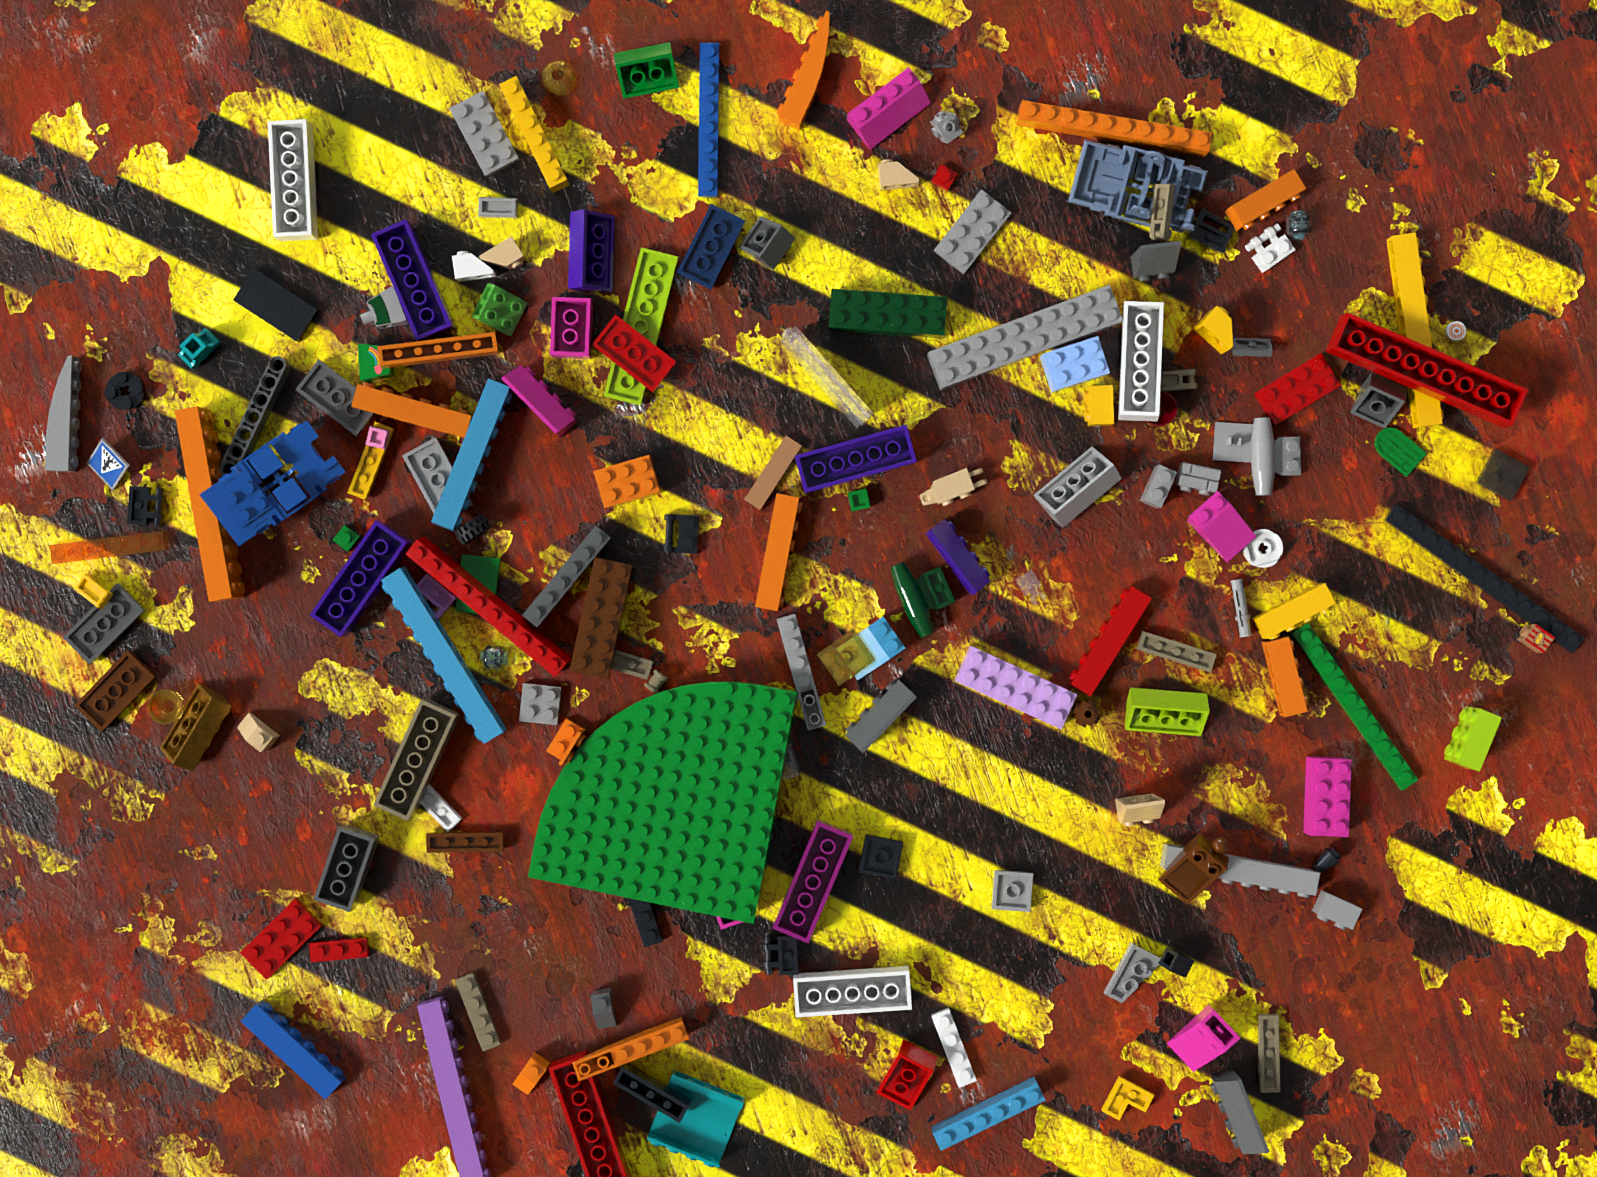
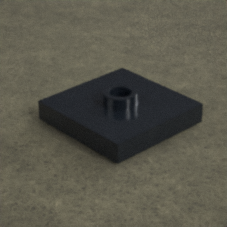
M865 834L858 872L896 879L903 841Z

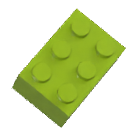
M1465 706V709L1460 712L1458 726L1452 732L1453 738L1451 743L1445 749L1444 759L1464 768L1480 772L1502 717L1480 708Z

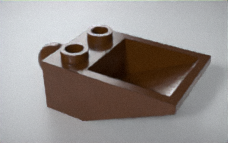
M1199 833L1183 848L1158 880L1188 905L1228 869L1229 858L1223 853L1228 848V842L1222 837H1217L1211 843Z

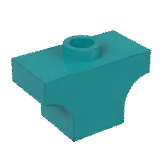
M205 328L199 333H192L180 345L182 350L178 356L191 369H195L221 342Z

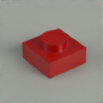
M940 164L931 183L948 192L957 173Z

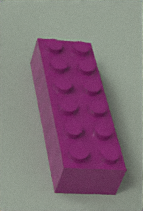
M817 818L773 923V929L809 943L852 841L853 833Z

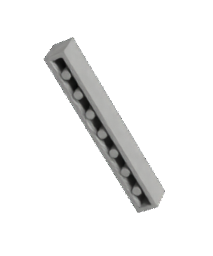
M1164 843L1160 866L1166 870L1184 847ZM1225 854L1229 858L1228 869L1218 877L1224 883L1233 884L1236 881L1241 882V885L1252 888L1253 885H1258L1260 889L1267 891L1275 888L1279 889L1278 892L1290 894L1292 891L1298 892L1297 895L1309 898V895L1316 896L1320 873L1316 870Z

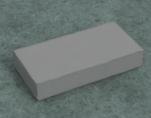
M479 197V218L517 219V198Z

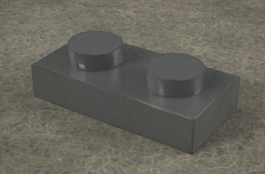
M1233 338V347L1231 349L1235 356L1272 357L1273 348L1270 339Z

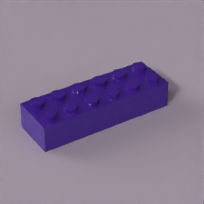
M405 219L372 233V239L416 341L432 340L457 329L412 224Z
M907 425L795 455L805 494L909 466L917 462Z
M375 520L312 610L310 616L338 636L347 637L381 589L383 584L381 580L393 572L412 542L382 521Z

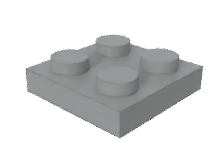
M523 683L519 721L558 725L562 687Z
M994 870L991 908L1030 912L1033 873Z

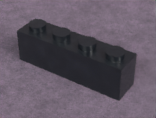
M626 1063L621 1067L613 1082L617 1087L678 1123L681 1122L692 1102L688 1097L630 1063Z

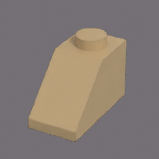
M887 159L878 163L880 191L918 187L919 178L898 161L893 162V160Z
M512 236L479 256L480 260L485 264L506 269H517L526 260Z
M250 712L237 727L244 739L261 753L268 751L279 738L276 732Z

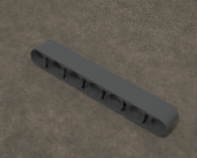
M274 356L269 361L221 462L219 470L222 476L228 473L229 466H235L252 454L291 371V363L287 359ZM282 361L284 366L278 371L277 364ZM275 379L274 387L270 388L269 381ZM263 396H266L267 402L266 404L262 405L261 398ZM258 413L259 419L254 423L253 415ZM249 430L251 436L246 440L244 434ZM238 448L242 449V455L240 457H237L236 451Z

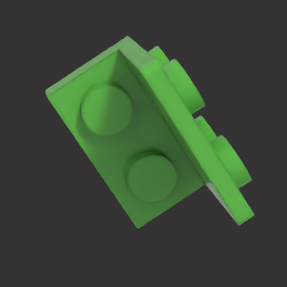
M488 283L471 317L508 336H512L527 302L494 284Z

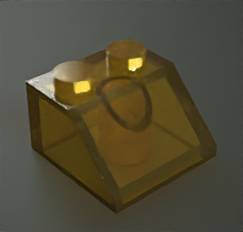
M854 629L835 640L817 654L838 686L875 661Z

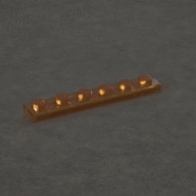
M166 531L50 545L52 564L168 550Z

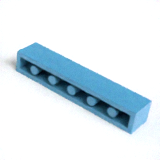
M1032 1077L931 1126L932 1133L942 1151L1045 1101V1098L1035 1077Z

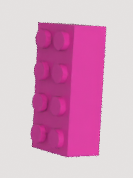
M1306 756L1303 833L1310 836L1349 837L1351 759L1344 757Z

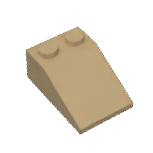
M1153 793L1115 798L1118 821L1121 824L1124 823V826L1136 825L1137 821L1153 823L1155 819L1161 817L1165 806V800Z

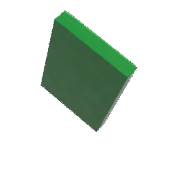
M462 554L461 567L497 596L501 559ZM457 597L455 611L477 614Z

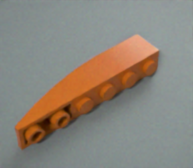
M828 11L825 12L824 17H819L816 25L818 30L816 34L812 33L808 43L810 44L809 50L804 51L800 60L803 63L800 69L796 68L793 75L794 83L792 86L789 85L786 90L785 97L787 98L785 103H781L777 110L779 121L797 130H800L822 77L829 39L830 12Z
M681 1016L608 1045L572 1062L578 1081L689 1040Z

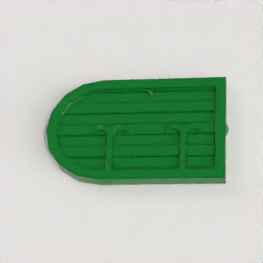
M1396 428L1382 429L1375 437L1374 445L1376 451L1405 477L1410 474L1427 454Z

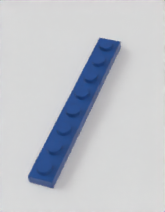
M700 43L698 197L718 198L719 43Z

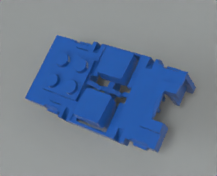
M308 421L302 424L299 423L290 429L291 432L288 434L282 432L279 436L231 467L232 472L230 474H225L218 479L217 483L199 494L238 546L257 533L261 534L267 530L270 524L276 526L325 492L327 490L326 485L329 483L333 484L346 472L334 456L324 461L311 444L319 436ZM270 444L274 447V449L277 451V453L280 455V457L283 459L286 465L292 463L294 466L281 476L277 471L282 469L285 464L282 462V460L279 458L276 452L271 447H269ZM249 459V462L262 479H267L271 475H273L275 477V480L262 488L259 485L262 483V480L255 473V471L249 465L247 460ZM295 470H297L299 474L295 477L299 480V482L302 484V486L305 488V490L308 492L311 498L307 500L308 495L305 493L303 488L295 479L291 478L286 482L283 479L289 476ZM277 483L281 485L273 490L275 497L271 493L269 495L265 493L266 490L272 488ZM284 509H285L286 511H290V510H293V511L290 512L289 514H287V513L284 511Z

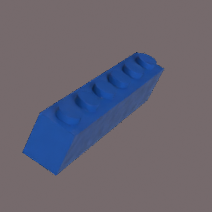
M263 1000L258 1002L240 1021L325 1100L346 1078L340 1068L334 1067L326 1055L320 1054L315 1049L314 1044L306 1041L301 1036L299 1030L292 1028L287 1023L285 1017L273 1011V1007L268 1002Z

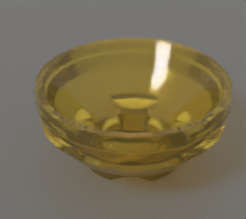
M556 60L550 62L544 68L542 82L550 94L565 96L575 88L577 75L569 63ZM561 70L563 78L561 80L553 79L554 71Z
M159 690L148 701V713L157 723L171 724L177 721L183 714V699L173 690ZM168 700L172 701L175 705L174 710L171 712L165 709V703Z

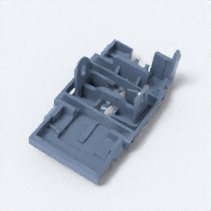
M1084 140L1068 203L1087 208L1090 207V210L1098 212L1103 211L1105 212L1104 216H1112L1115 219L1150 227L1153 198L1145 196L1147 192L1154 193L1155 188H1149V186L1155 187V184H1158L1161 179L1160 184L1175 185L1170 224L1171 231L1190 234V232L1195 230L1196 226L1192 224L1195 216L1193 213L1194 209L1185 210L1191 190L1203 191L1208 171L1193 165L1186 166L1184 165V160L1165 156L1159 152L1146 151L1126 145L1120 149L1118 148L1119 146ZM1139 153L1144 155V156H1140L1139 159L1137 160ZM1130 178L1136 183H1127V180ZM1125 187H1134L1141 190L1140 195L1131 193L1126 202L1128 191H1125Z

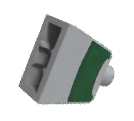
M393 286L368 300L367 304L370 311L360 314L364 325L374 322L379 329L409 324Z

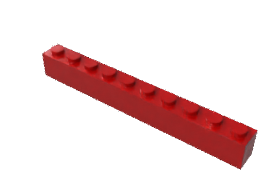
M425 536L417 539L406 553L409 558L554 677L561 673L572 659L571 656Z

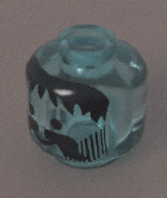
M1306 211L1291 212L1290 216L1286 218V233L1288 236L1294 237V240L1306 239L1305 236L1312 232L1311 215L1307 214Z
M488 644L485 650L480 652V662H483L486 669L502 670L505 665H508L509 651L503 645Z

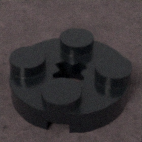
M118 372L108 381L104 394L110 404L117 409H136L145 401V384L139 376L133 373ZM128 386L130 394L123 396L122 389Z

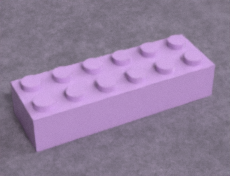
M969 646L954 681L1059 729H1062L1077 694L973 646Z

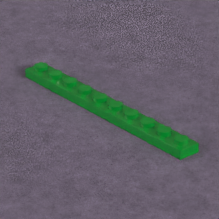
M1304 623L1290 633L1398 788L1403 791L1418 781V778L1309 623Z

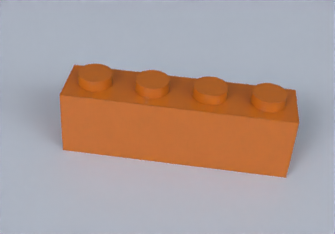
M1295 169L1235 203L1225 213L1236 231L1241 228L1246 230L1255 224L1254 220L1259 218L1262 221L1271 215L1269 213L1271 210L1275 209L1277 212L1285 207L1286 201L1290 200L1292 203L1300 198V193L1306 187Z
M1286 636L1263 641L1262 646L1280 716L1288 717L1308 712V699L1302 691L1304 683L1297 671L1299 663L1293 655V641Z

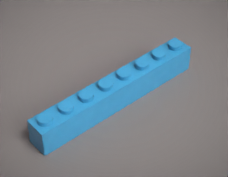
M488 378L431 520L433 524L454 532L456 528L461 527L463 522L461 515L463 510L467 511L470 504L469 495L471 492L474 493L477 487L476 477L483 472L485 464L482 462L484 457H488L492 448V446H489L490 442L496 438L499 431L496 427L499 421H503L506 413L504 407L512 399L513 393H510L511 388Z

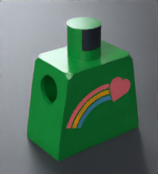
M358 344L360 381L371 382L395 375L394 367L381 369L376 345Z

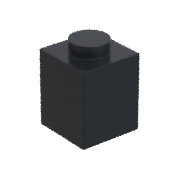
M1166 947L1158 964L1170 972L1186 978L1194 960L1179 951Z

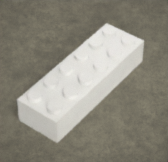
M307 119L268 121L273 237L279 241L318 240L313 125Z
M1124 301L1118 420L1158 421L1164 302Z
M908 966L798 973L793 975L796 1017L912 1010Z

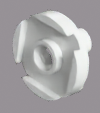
M1267 529L1253 531L1256 538L1243 549L1246 560L1252 566L1260 568L1276 564L1283 552V543L1280 537ZM1261 543L1268 548L1265 550V554L1258 550Z

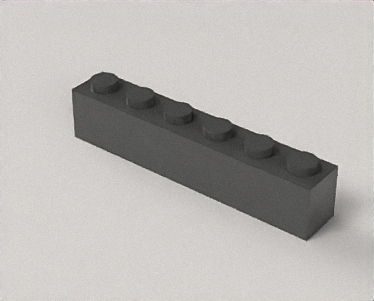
M595 526L522 616L536 627H541L593 564L594 557L598 558L613 538L601 528Z

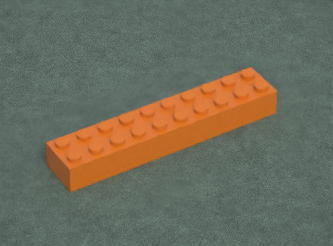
M198 406L174 410L209 602H223L244 598L245 585L241 582L240 577L242 568L237 560L239 554L238 547L234 543V539L199 495L217 483L218 479L222 477L219 470L222 456L217 449L218 435L214 431L213 426L215 424V417L211 410Z

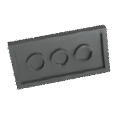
M319 359L295 389L357 437L375 415L374 413L351 407L356 387Z
M117 583L110 590L113 595L103 610L94 605L62 637L89 665L93 664L147 611L120 583Z

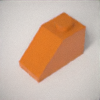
M534 1052L513 1082V1085L528 1095L542 1077L550 1062Z

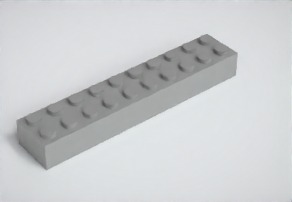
M1110 285L932 350L928 352L927 357L941 391L1119 325L1123 319Z

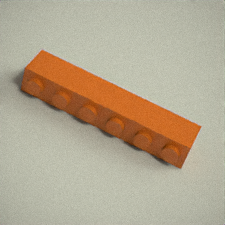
M495 332L377 346L381 369L498 354Z
M363 382V385L357 384L351 407L461 438H465L473 418L469 415V411L458 408L456 412L450 410L451 406L439 403V406L431 405L432 401L420 398V401L413 400V396L401 393V396L393 394L394 390L382 387L381 391L374 389L375 385Z
M776 493L755 607L774 611L783 608L784 597L781 596L782 589L787 587L788 578L785 577V572L790 570L792 559H789L788 556L789 551L794 550L795 540H792L793 532L797 533L799 523L795 519L796 514L801 513L802 507L799 497Z

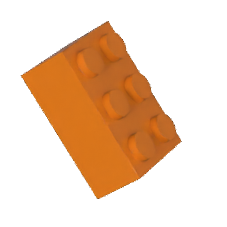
M650 455L593 471L605 509L662 493Z

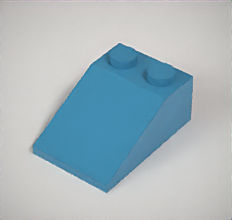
M883 616L836 648L857 680L905 649Z

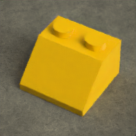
M1216 306L1207 312L1193 330L1220 354H1223L1233 347L1232 318L1228 316L1229 313L1226 309Z

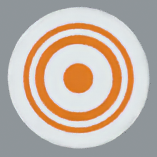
M1452 322L1445 328V336L1450 341L1461 340L1466 335V327L1461 322Z

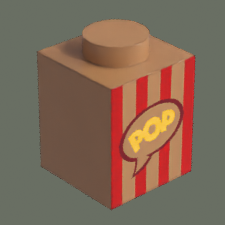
M1528 624L1520 630V636L1517 640L1536 653H1545L1555 637L1537 624Z

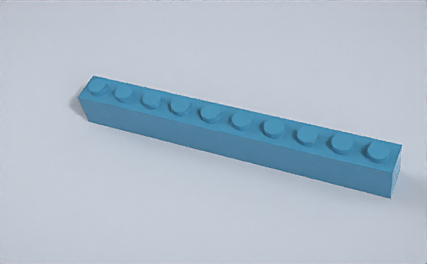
M406 567L399 568L381 580L383 590L390 594L396 610H400L404 616L402 618L407 627H411L414 632V639L417 643H421L424 648V655L433 662L434 671L443 678L446 690L455 697L454 702L456 706L465 713L464 718L475 729L474 734L476 738L485 744L507 730Z

